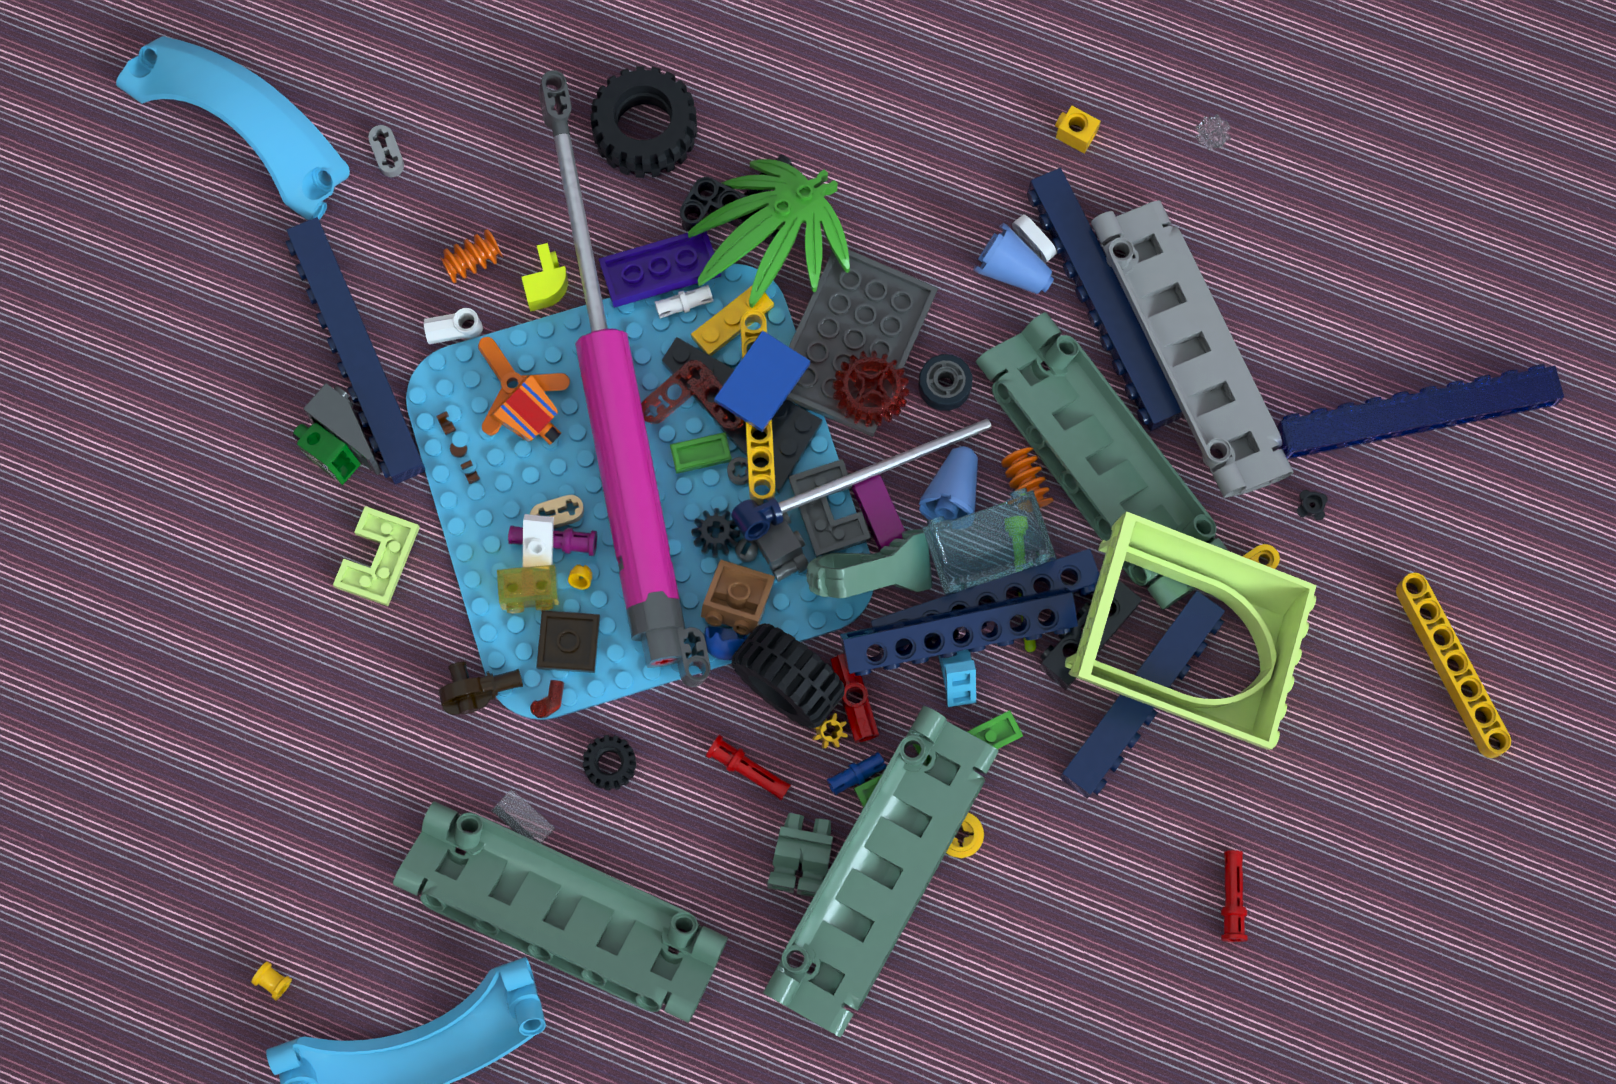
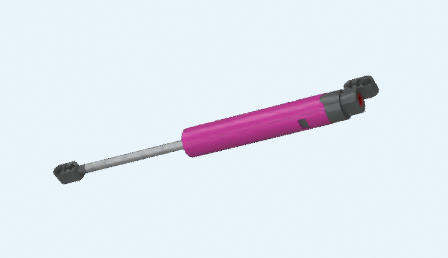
M551 70L547 71L542 77L539 87V100L544 123L553 131L591 327V333L581 336L576 341L575 346L612 539L620 571L619 575L631 638L634 641H642L647 668L663 667L677 663L682 682L689 687H698L706 680L710 673L706 641L699 629L694 627L685 629L628 334L624 331L613 328L608 329L568 127L571 101L567 81L561 72ZM547 85H554L558 90H551ZM686 639H689L690 643H695L692 650L689 644H684ZM689 667H698L702 672V676H692L689 672Z

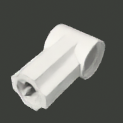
M462 308L454 314L424 319V330L428 344L462 338L469 340L479 337L483 331V325L477 313L470 308ZM466 320H474L471 328H462V324Z

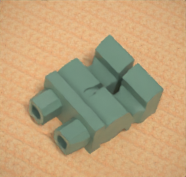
M789 813L784 827H780L773 858L774 871L770 872L767 888L794 893L795 875L800 863L802 864V878L799 879L797 894L814 897L828 872L833 836H830L831 821L820 818L815 819L813 832L802 830L804 816Z

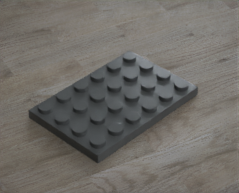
M849 249L850 270L849 273H846L832 251L819 279L817 291L813 292L789 345L791 349L810 360V365L786 399L873 437L938 288Z

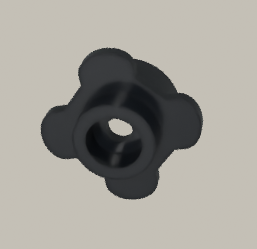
M1308 490L1302 491L1299 495L1301 503L1300 507L1297 508V514L1300 517L1310 516L1314 517L1317 521L1322 520L1325 517L1323 510L1328 501L1327 496L1323 493L1310 492ZM1310 503H1314L1315 507H1310Z

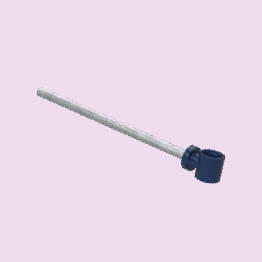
M984 419L779 503L772 496L765 498L763 504L759 506L754 500L743 501L733 509L731 517L746 540H757L767 533L770 523L776 526L783 522L782 513L991 429V423L988 419Z

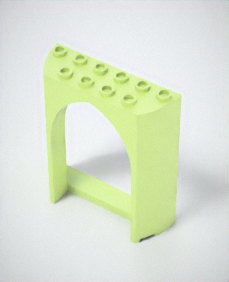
M1126 511L1113 524L1110 539L1108 541L1102 540L1098 551L1106 554L1077 653L1067 657L1065 661V667L1071 669L1069 675L1268 750L1273 749L1280 736L1278 731L1280 720L1283 719L1287 711V704L1285 703L1287 693L1290 692L1294 684V676H1292L1294 667L1298 664L1302 655V650L1300 649L1301 641L1309 629L1308 615L1316 603L1314 593L1317 585ZM1124 561L1202 590L1228 605L1244 622L1255 642L1260 661V673L1246 689L1233 697L1203 699L1180 693L1096 661V655Z

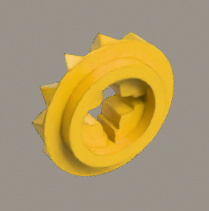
M969 812L961 827L963 832L973 835L964 838L962 847H960L958 839L954 838L946 852L949 856L961 859L974 855L983 843L984 830L982 824Z

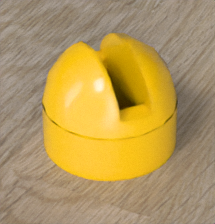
M580 564L576 565L570 571L568 582L576 589H587L591 584L593 573L587 565H584V567Z

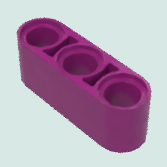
M880 474L852 485L853 493L879 551L884 546H889L894 539H902V532L905 529Z

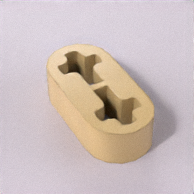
M566 495L535 505L530 515L540 516L539 512L545 511L546 515L556 513L549 516L554 517L553 529L579 521L583 517L584 506L581 499L577 496ZM568 503H572L573 506H579V508L575 509L574 515H570L568 511L559 513V511L567 509Z

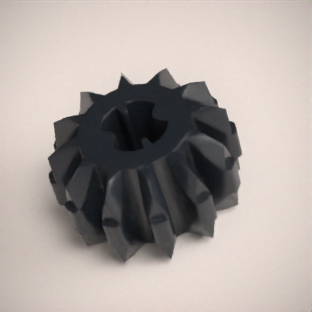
M719 508L714 509V516H710L709 512L705 510L703 512L705 521L700 518L694 520L698 528L692 529L691 533L692 536L697 537L694 540L695 547L703 545L702 554L706 555L711 549L713 558H717L718 550H722L724 555L729 554L727 545L736 548L737 541L733 538L740 537L741 533L740 530L734 529L737 527L734 520L729 521L730 512L726 511L721 517ZM714 528L720 529L718 538L712 537Z

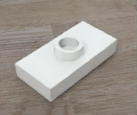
M524 515L523 567L552 569L554 517Z

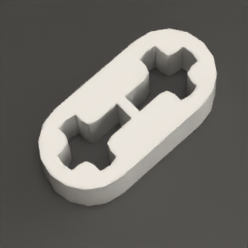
M1023 214L1012 223L1015 233L1044 263L1057 254L1053 243L1028 216Z

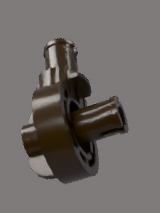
M463 661L448 666L452 683L441 687L438 690L443 710L446 713L464 715L485 707L489 700L496 699L498 692L523 687L519 669L494 676L493 673L490 674L487 671V676L469 678L467 664Z

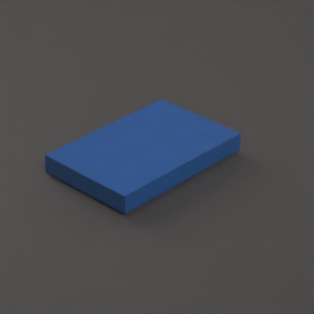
M762 330L716 395L714 402L763 432L809 367L810 360Z

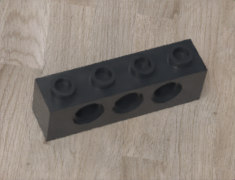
M1118 580L1111 604L1114 615L1107 618L1098 652L1142 601V598L1120 580ZM1088 602L1077 613V616L1080 618L1078 626L1072 627L1068 633L1059 634L1058 637L1062 640L1054 648L1050 645L1040 656L1043 662L1039 669L1065 691L1074 682L1076 677L1069 675L1071 669L1065 667L1066 657L1063 655L1062 650L1071 647L1077 652L1082 636L1081 628L1085 626L1091 605Z

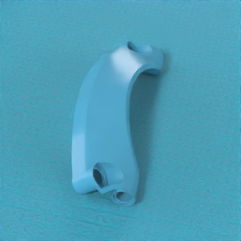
M161 36L143 46L139 51V55L127 62L116 80L118 88L141 104L151 100L174 99L199 106L222 119L246 140L262 160L285 205L308 221L316 217L319 220L327 209V203L323 200L333 194L335 186L349 177L350 170L347 163L315 125L293 103L258 75L206 48Z
M524 957L491 969L476 990L463 1002L441 1017L412 1030L382 1038L354 1041L327 1040L304 1036L266 1050V1055L273 1074H279L280 1084H450L512 1052L535 1035L541 1033L545 1029L546 1023L534 976L528 959Z

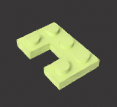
M365 506L354 533L357 536L380 543L371 568L343 559L333 586L389 606L419 531V525Z

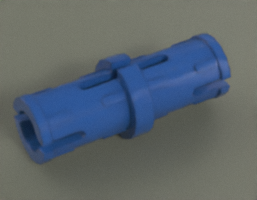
M876 752L857 764L855 762L849 764L848 769L826 780L830 784L829 788L836 796L855 784L860 786L865 783V779L885 770L886 764L880 753Z

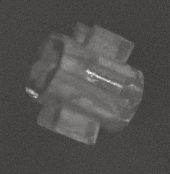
M1218 114L1215 117L1205 116L1200 125H1196V129L1199 132L1196 139L1200 145L1205 143L1208 151L1212 148L1221 149L1226 140L1231 139L1227 132L1231 127L1227 120L1222 121Z

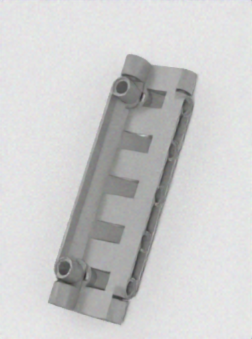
M1161 201L1150 202L1119 216H1115L1113 211H1108L1095 217L1091 221V225L1106 253L1107 263L1113 268L1202 452L1203 462L1209 467L1223 497H1233L1252 492L1292 475L1294 472L1283 449L1277 450L1282 446L1280 433L1180 230L1176 226H1170L1171 221ZM1121 250L1127 257L1118 258L1113 252ZM1210 450H1220L1223 453V458H1214Z

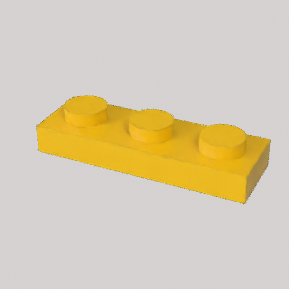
M751 286L692 332L691 338L704 353L712 356L741 333V317L746 311L756 309L765 314L774 307V302L764 293L756 305L751 308L749 306ZM749 322L746 327L748 328L754 322Z

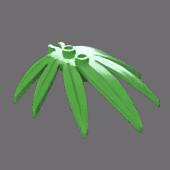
M771 159L753 160L750 162V167L767 175L741 176L724 181L722 184L732 189L774 191L757 193L733 201L705 217L688 232V238H691L763 208L744 221L725 239L712 255L698 278L699 286L705 284L744 257L775 230L779 229V232L767 248L757 270L749 298V306L751 308L760 300L781 269L795 242L802 223L806 224L805 257L813 292L817 291L822 265V233L820 224L823 226L828 243L846 273H849L850 270L849 253L843 228L835 211L824 198L825 195H831L837 191L838 183L835 180L829 184L824 183L828 180V172L825 169L817 175V178L807 180L800 171L787 163Z

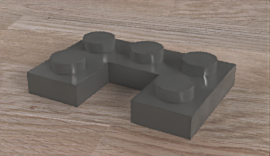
M843 459L789 476V482L793 494L796 496L846 476L848 472ZM852 485L839 491H836L832 494L852 488ZM826 496L798 507L816 558L871 541L862 511L834 520Z

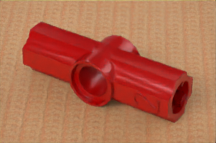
M844 654L837 655L830 659L833 672L840 677L839 680L843 682L845 687L844 696L841 700L854 742L863 743L879 737L868 699V691L864 686L862 676H855L854 673L849 674ZM851 692H858L862 695L863 699L859 703H851L846 697Z

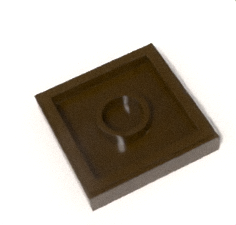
M542 610L537 669L595 673L600 614Z

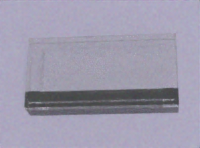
M513 789L492 809V812L514 832L540 844L555 830L554 826Z

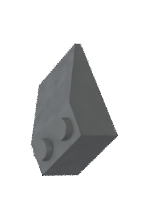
M325 383L303 408L312 424L317 423L344 442L358 461L376 475H379L381 469L359 420L352 409L354 404L348 399L349 395L336 385L333 389Z

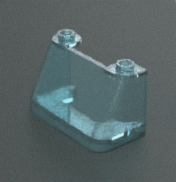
M1026 488L1013 491L1010 493L1011 498L1006 500L1005 503L952 521L945 520L944 516L927 521L928 526L923 527V531L946 596L1056 560V555L1033 490L1027 492Z

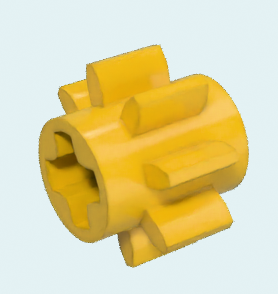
M832 713L830 720L826 718L819 727L813 728L816 729L817 735L812 740H822L823 749L828 747L829 742H832L836 748L840 747L838 739L840 737H848L846 733H843L842 729L847 723L846 721L840 723L836 721V713ZM826 724L835 727V730L832 732L833 738L824 735L823 732L827 730Z

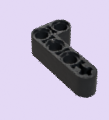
M702 177L694 183L680 208L681 225L684 230L689 232L701 220L725 204L747 196L713 178ZM704 190L713 192L709 197L699 195ZM763 208L727 223L739 227L750 216ZM690 213L700 215L696 220H688L686 218ZM775 231L764 242L770 244L776 236Z

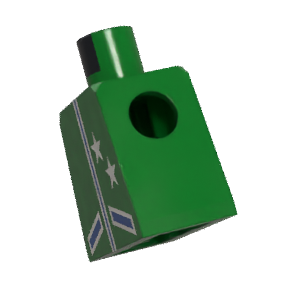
M317 423L312 424L310 428L305 424H300L294 430L293 438L298 441L297 446L306 457L341 485L361 465L344 442Z

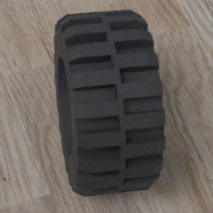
M636 66V71L629 72L628 68L621 70V76L616 78L615 75H612L607 79V87L602 85L598 89L597 98L593 99L591 105V127L598 152L602 158L607 159V164L612 168L619 166L620 173L625 175L635 172L637 178H644L645 174L652 173V177L660 176V171L664 169L669 173L675 169V162L682 164L687 159L686 152H691L695 145L697 117L694 99L691 93L687 92V86L681 80L676 82L675 75L668 71L664 75L661 74L660 68L653 66L651 70H645L644 66ZM649 104L663 109L670 116V124L662 134L653 139L637 140L626 136L620 131L618 122L621 116L634 106Z
M764 623L756 626L732 656V668L735 669L734 671L741 677L742 681L777 711L783 713L792 721H796L801 726H806L810 729L819 727L844 696L845 687L843 682L839 680L840 677L831 670L832 668L827 663L822 661L815 652L813 653L802 642L800 643L796 640L795 637L785 633L778 627L775 628L771 624Z

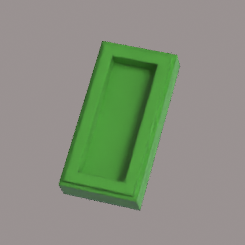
M726 432L670 444L676 474L728 463L732 460Z

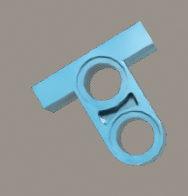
M968 649L957 651L956 656L949 658H940L939 655L947 706L953 707L976 703V668Z

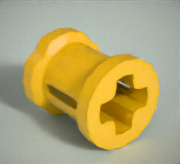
M266 961L258 969L251 983L254 986H262L272 994V999L276 1001L287 990L292 978L282 976L272 968V964L269 961Z

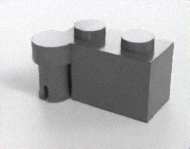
M787 512L782 513L783 522L774 526L770 523L767 533L761 538L754 540L778 582L797 571L801 573L807 570L808 561L802 550V547L805 546L804 540L797 530L795 532L791 530L788 525L791 523Z

